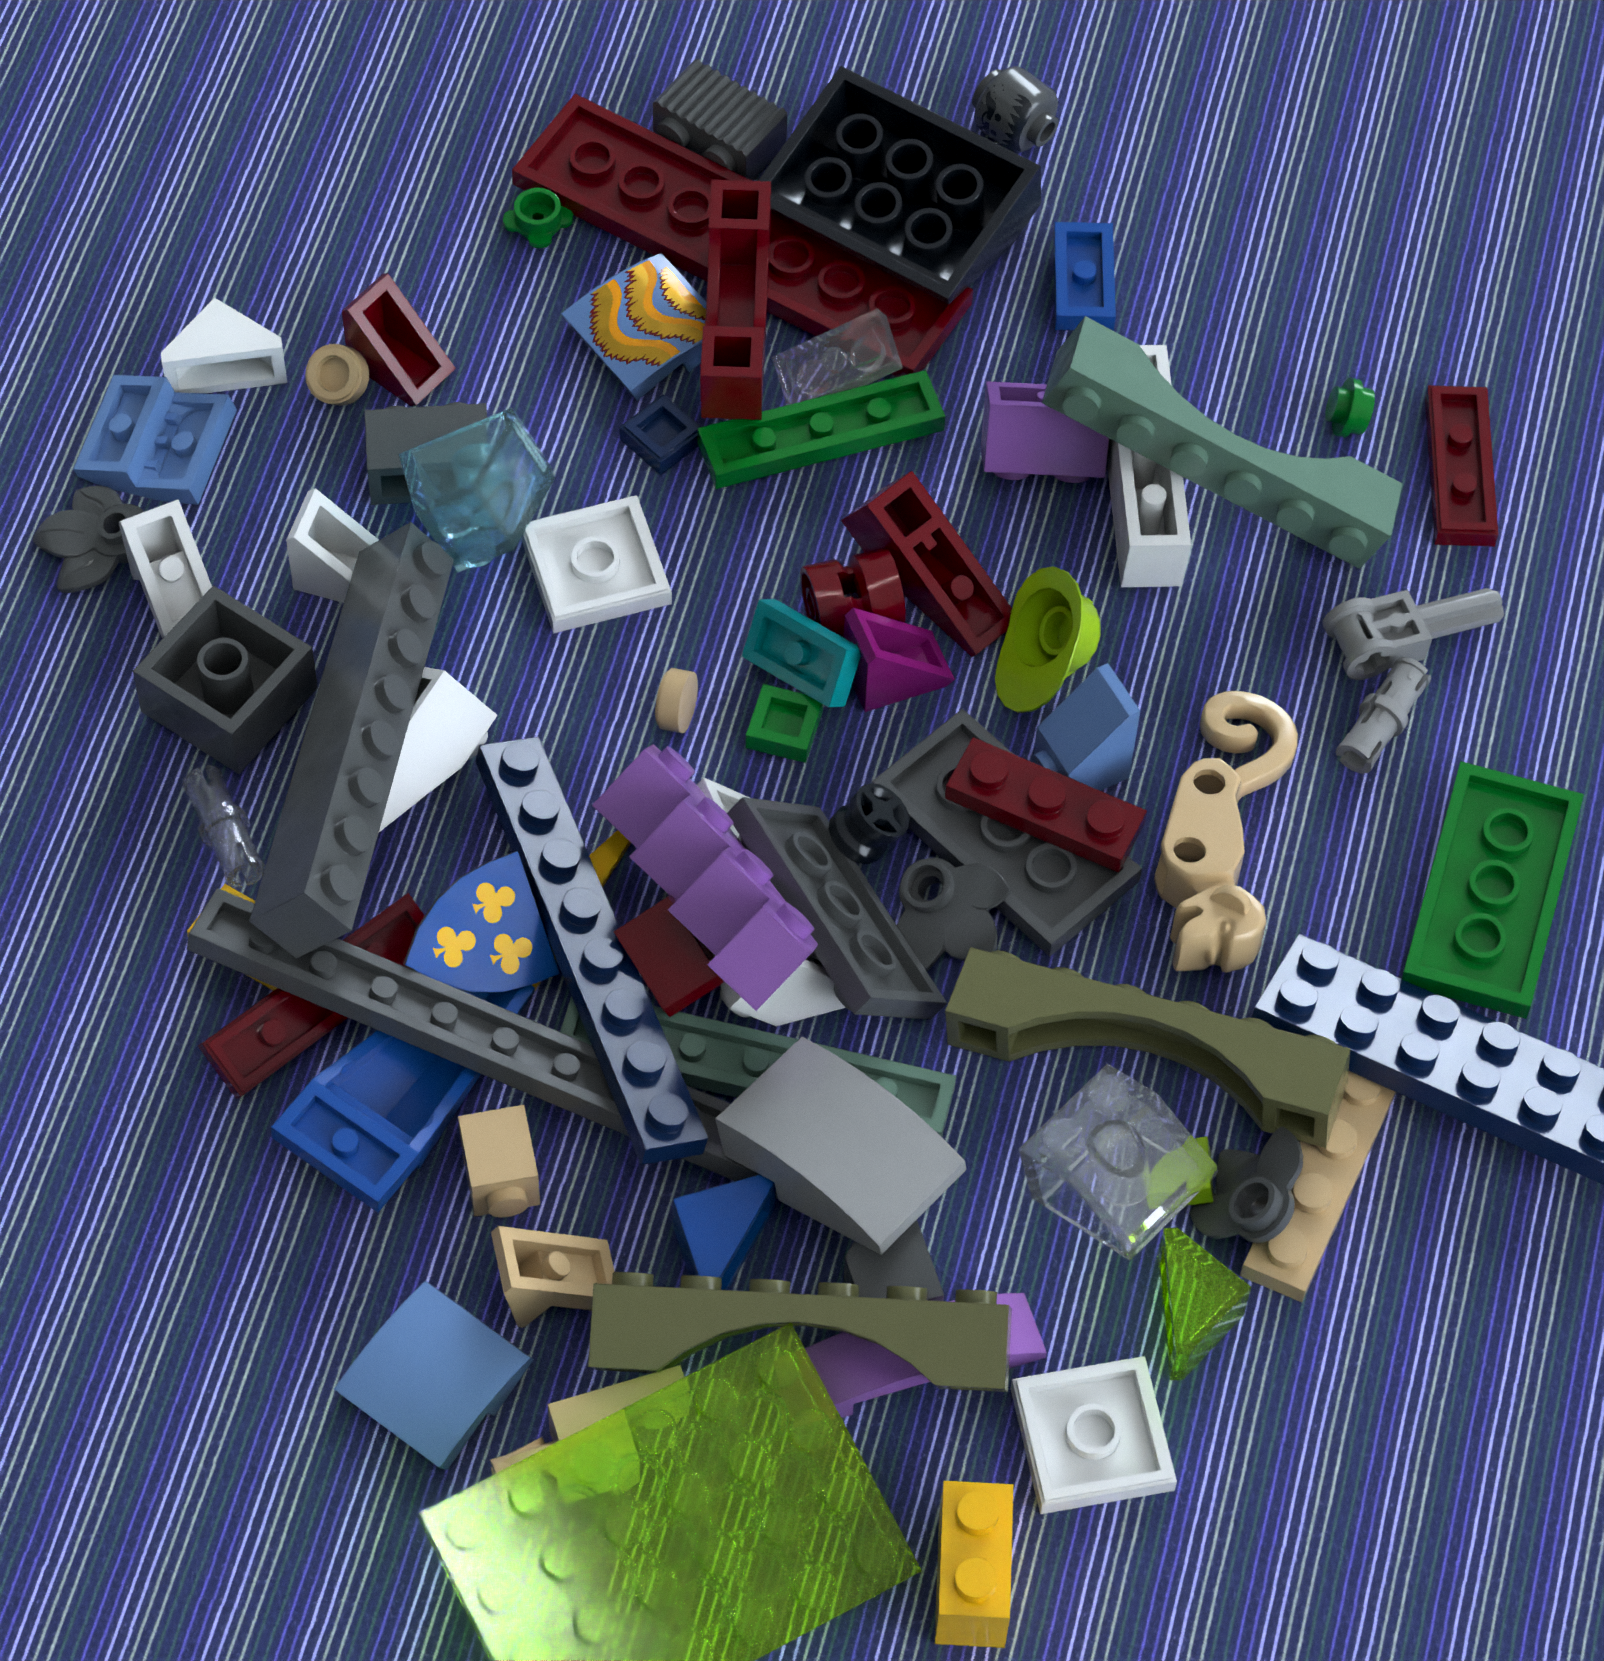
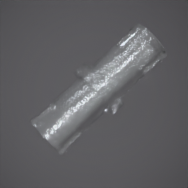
M206 766L205 771L210 779L208 784L201 768H196L184 778L182 786L185 793L189 796L200 820L198 833L201 840L207 847L213 848L225 874V880L230 887L242 888V881L237 873L240 870L247 886H251L263 877L265 864L260 859L248 834L250 822L244 809L234 804L223 781L221 770L218 767Z

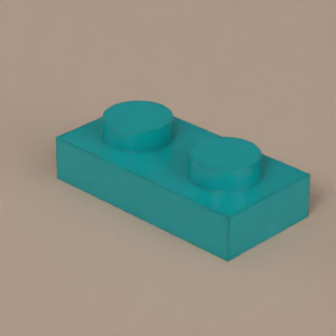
M759 599L741 657L827 707H844L861 655L857 645L776 599Z

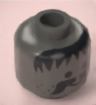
M1012 66L1004 70H993L980 82L975 90L972 99V105L975 108V123L983 133L1004 148L1015 153H1021L1034 145L1037 147L1045 145L1055 134L1059 124V119L1055 117L1058 109L1056 93L1026 69Z

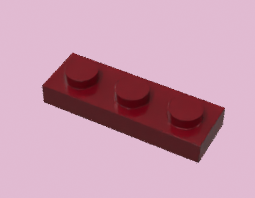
M974 737L971 739L946 784L945 799L1118 873L1145 825L1147 810Z

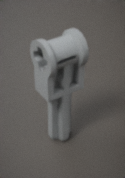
M1489 588L1418 606L1415 605L1409 591L1404 590L1372 599L1359 597L1342 602L1326 614L1323 619V627L1330 637L1336 638L1346 658L1343 662V668L1350 679L1363 680L1392 668L1395 661L1400 657H1409L1417 661L1424 660L1432 639L1497 623L1504 617V610L1500 593Z

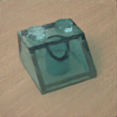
M513 407L398 454L415 514L435 542L454 559L453 566L457 572L470 567L484 566L495 557L514 550L555 480L553 468Z

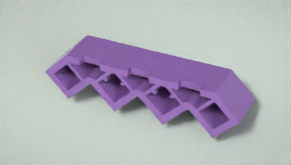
M652 744L638 755L592 806L637 848L629 857L670 896H673L676 902L668 911L715 955L707 965L757 1011L818 946V943L811 936L814 927L802 913L783 899L770 881L773 877L771 870L755 854L742 845L730 829L734 823L729 815L713 800L706 797L702 790L690 779L695 773L692 766L669 746L661 752Z

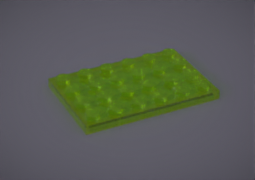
M792 1323L419 1512L417 1516L490 1661H756L922 1571Z

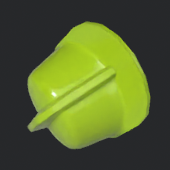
M1054 566L1040 568L1026 578L1016 594L1009 626L997 662L995 683L997 695L1004 706L1018 713L1032 712L1047 704L1060 690L1064 680L1087 664L1097 650L1101 637V622L1097 609L1093 606L1090 598L1081 595L1078 583L1069 572Z

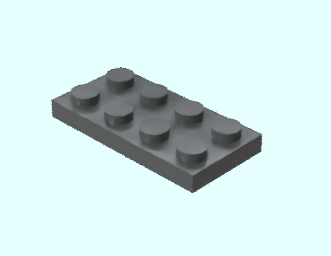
M962 708L876 777L872 783L880 784L890 789L901 799L907 808L910 818L909 829L940 858L949 862L954 868L977 862L995 869L1003 877L1011 890L1008 897L995 908L1050 957L1140 881L1142 868L1128 856L1118 873L945 799L946 784L973 737L1012 753Z
M742 797L727 812L739 833L738 839L742 845L755 854L771 870L773 877L770 881L783 899L802 913L814 927L811 936L818 943V946L811 955L822 963L835 984L834 993L848 1010L852 1011L855 1015L931 1020L947 1004L856 862L841 853L832 841L829 832V821L820 807Z

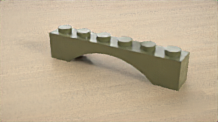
M970 947L945 1010L948 1045L1009 1062L1040 1051L1071 1046H1117L1150 1052L1183 1064L1216 1083L1243 1106L1262 1131L1274 1133L1279 1127L1283 1126L1296 1136L1298 1141L1324 1148L1327 1146L1348 1083L1350 1048L1339 1046L1324 1036L1294 1034L1273 1028L1267 1022L1257 1018L1238 1019L1209 1011L1205 1006L1193 1001L1175 1002L1146 994L1143 990L1133 985H1111L1085 978L1080 973L1065 967L1047 968L1022 961L1014 954L1006 951L996 950L988 952Z
M613 1272L612 1284H593L588 1367L595 1370L638 1373L660 1372L661 1370L679 1365L692 1354L731 1336L763 1328L808 1326L845 1332L878 1344L912 1364L939 1389L1008 1392L1012 1308L1006 1304H997V1292L959 1289L956 1290L955 1302L928 1301V1288L887 1286L886 1298L859 1297V1285L820 1282L818 1283L817 1295L790 1293V1281L773 1279H749V1291L721 1290L722 1278L694 1275L681 1276L680 1288L653 1286V1274L636 1272Z

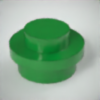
M1349 377L1342 387L1335 386L1329 395L1325 418L1327 421L1332 422V431L1335 436L1346 438L1350 433L1360 436L1369 425L1374 409L1375 393L1373 389L1363 387L1360 379Z

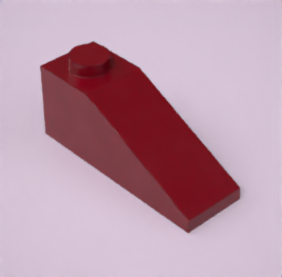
M913 471L908 472L882 488L841 520L863 552L887 548L890 551L899 573L903 594L971 657L980 653L1007 631L1012 610L1011 606Z

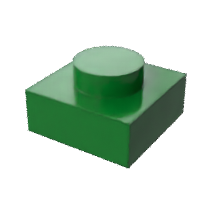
M763 684L746 733V748L806 763L823 713V704L806 694Z

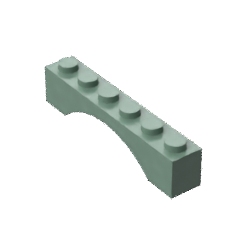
M1086 316L1058 349L1042 403L1359 569L1391 537L1403 483L1351 456L1329 459L1297 457L1267 449L1235 435L1206 417L1183 398L1154 367L1139 344Z

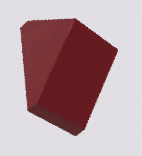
M388 273L379 276L342 310L346 346L354 348L365 358L369 368V378L408 405L416 406L456 369Z
M667 896L614 931L661 1008L669 1017L724 983L723 979L707 965L714 958L713 953L668 911L676 902L673 896Z

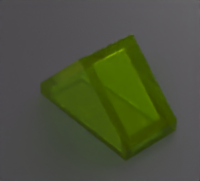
M1164 1228L1158 1253V1266L1170 1380H1184L1244 1316L1251 1286L1179 1228Z

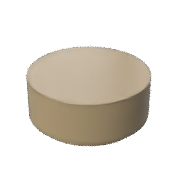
M328 344L317 349L310 357L305 372L306 383L310 392L318 400L333 405H348L358 400L365 392L369 382V368L365 358L354 348L340 344Z
M671 668L664 674L659 686L655 706V719L660 729L677 733H685L688 729L695 711L698 693V679L695 672Z

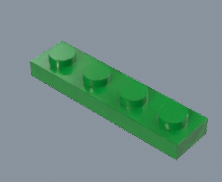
M924 370L762 411V420L731 419L697 428V443L715 489L941 432L945 429L946 416L927 371Z

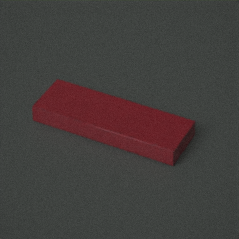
M1428 385L1425 395L1434 544L1495 547L1498 538V522L1487 387Z

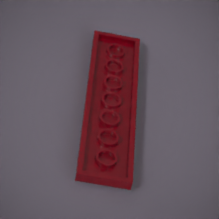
M577 94L572 96L512 169V185L524 191L531 188L548 189L558 196L561 206L571 210L574 216L652 255L662 253L672 265L708 282L711 179L752 181ZM771 214L767 312L896 377L923 371L972 305L973 289L969 287L948 305Z

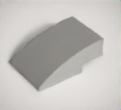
M801 1037L715 1118L724 1156L773 1181L778 1200L880 1255L967 1170L965 1160L933 1128L903 1102L854 1066L804 1037Z

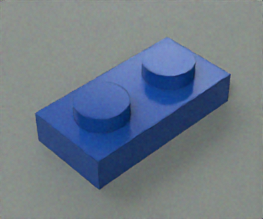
M1054 222L1055 330H1074L1086 316L1114 331L1116 307L1113 223Z

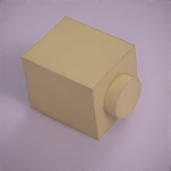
M518 1105L458 1116L461 1149L474 1217L487 1214L501 1218L511 1217L522 1213L528 1207L540 1205L538 1172L525 1106Z

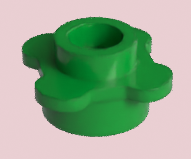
M531 188L523 191L514 202V210H508L503 215L505 229L509 232L522 234L528 239L529 245L534 248L548 247L552 243V236L561 228L571 226L573 222L572 211L561 206L558 196L545 188Z

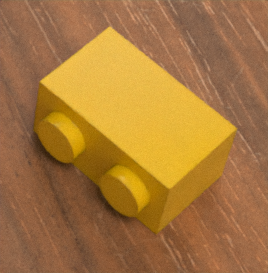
M943 1480L939 1510L935 1644L1005 1648L1010 1621L1014 1484Z

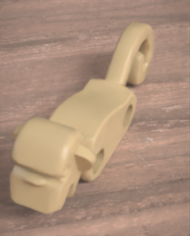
M1226 691L1212 696L1204 705L1200 719V730L1205 740L1213 747L1234 754L1245 753L1255 748L1258 737L1257 729L1251 724L1231 725L1226 720H1248L1261 726L1272 739L1271 748L1262 756L1239 766L1235 770L1220 758H1203L1193 762L1180 778L1161 842V856L1154 877L1159 896L1176 908L1170 935L1172 942L1176 944L1173 956L1175 971L1204 970L1212 965L1221 966V970L1224 973L1243 969L1255 960L1261 948L1266 927L1264 906L1252 894L1237 886L1245 853L1243 827L1237 804L1245 795L1272 784L1285 774L1291 767L1295 757L1298 738L1296 726L1288 713L1275 702L1261 695L1244 691Z

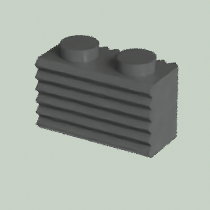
M695 59L653 102V132L750 180H756L759 172H763L765 166L770 165L772 159L775 158L787 141V112L783 107L778 108L774 102H768L764 96L759 97L755 91L750 92L746 86H740L736 80L731 81L727 75L722 76L718 69L712 70L709 64L703 65L700 59Z

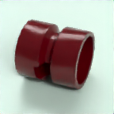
M887 548L852 555L848 566L844 567L836 559L802 566L800 569L801 593L806 616L844 638L845 614L852 608L905 623L906 610L902 584L894 558Z

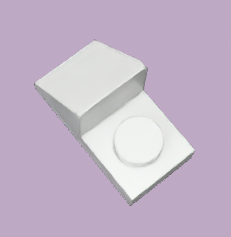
M179 499L119 521L132 577L134 580H140L162 638L173 629L212 587Z

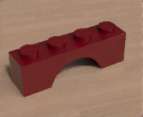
M711 179L705 326H703L700 370L701 418L762 420L771 236V181Z

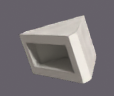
M216 298L161 352L164 377H167L175 392L206 394L287 383L281 337Z
M316 488L307 492L286 539L293 589L344 603L359 551L379 541V539Z

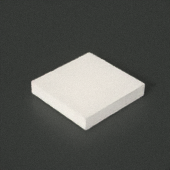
M637 495L520 523V537L553 634L672 604V592Z
M1145 1356L1012 1379L1010 1389L1040 1514L1175 1491L1177 1480Z

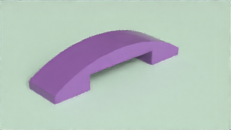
M997 1294V1304H1006L1012 1308L1009 1369L1046 1358L1047 1352L1025 1294ZM845 1332L806 1347L767 1368V1375L787 1433L853 1415V1405L856 1403L931 1382L912 1364L884 1347Z

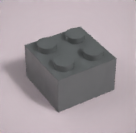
M214 585L133 670L142 713L238 774L245 769L318 689L312 647Z

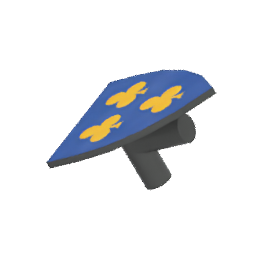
M518 851L486 862L462 875L435 899L415 930L403 965L466 992H505L533 985L560 974Z

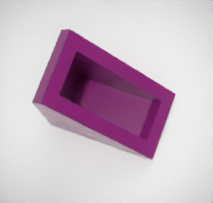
M852 608L845 614L844 638L857 645L860 649L861 657L852 686L864 712L947 687L955 680L931 630L857 608Z

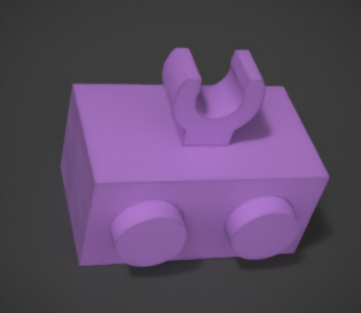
M986 381L980 447L984 472H993L996 476L1008 480L1025 479L1029 474L1053 475L1056 479L1069 483L1084 482L1089 477L1105 478L1109 438L1043 404L1042 400L1047 384Z

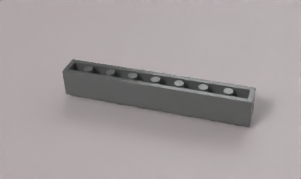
M412 522L359 551L249 920L296 959L352 931L454 559L438 543L432 541Z

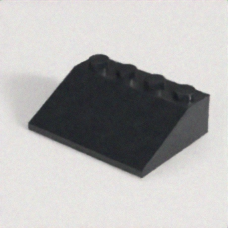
M840 66L758 180L771 181V214L948 305L1013 245L1041 204L1040 165L843 66Z

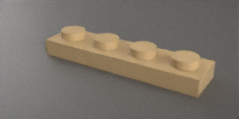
M1349 1071L1348 1083L1326 1148L1299 1141L1303 1153V1167L1291 1190L1294 1196L1295 1207L1290 1222L1275 1238L1263 1243L1252 1244L1243 1263L1241 1277L1303 1302L1397 1092Z

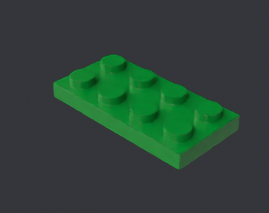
M1460 761L1402 980L1437 995L1527 1019L1584 794Z

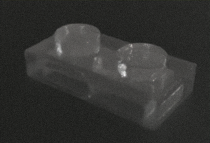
M878 308L772 357L786 405L865 386L903 368L887 316Z

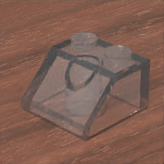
M1108 1063L1018 1149L1032 1199L1128 1260H1131L1218 1174L1217 1165L1161 1097L1153 1090Z

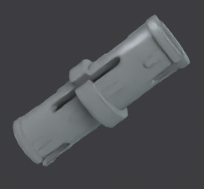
M1398 658L1380 688L1375 693L1365 697L1359 707L1360 716L1357 722L1336 749V755L1341 756L1339 760L1344 766L1361 774L1370 772L1392 737H1396L1404 731L1408 725V713L1411 707L1431 681V675L1426 674L1428 670L1424 665L1413 658Z

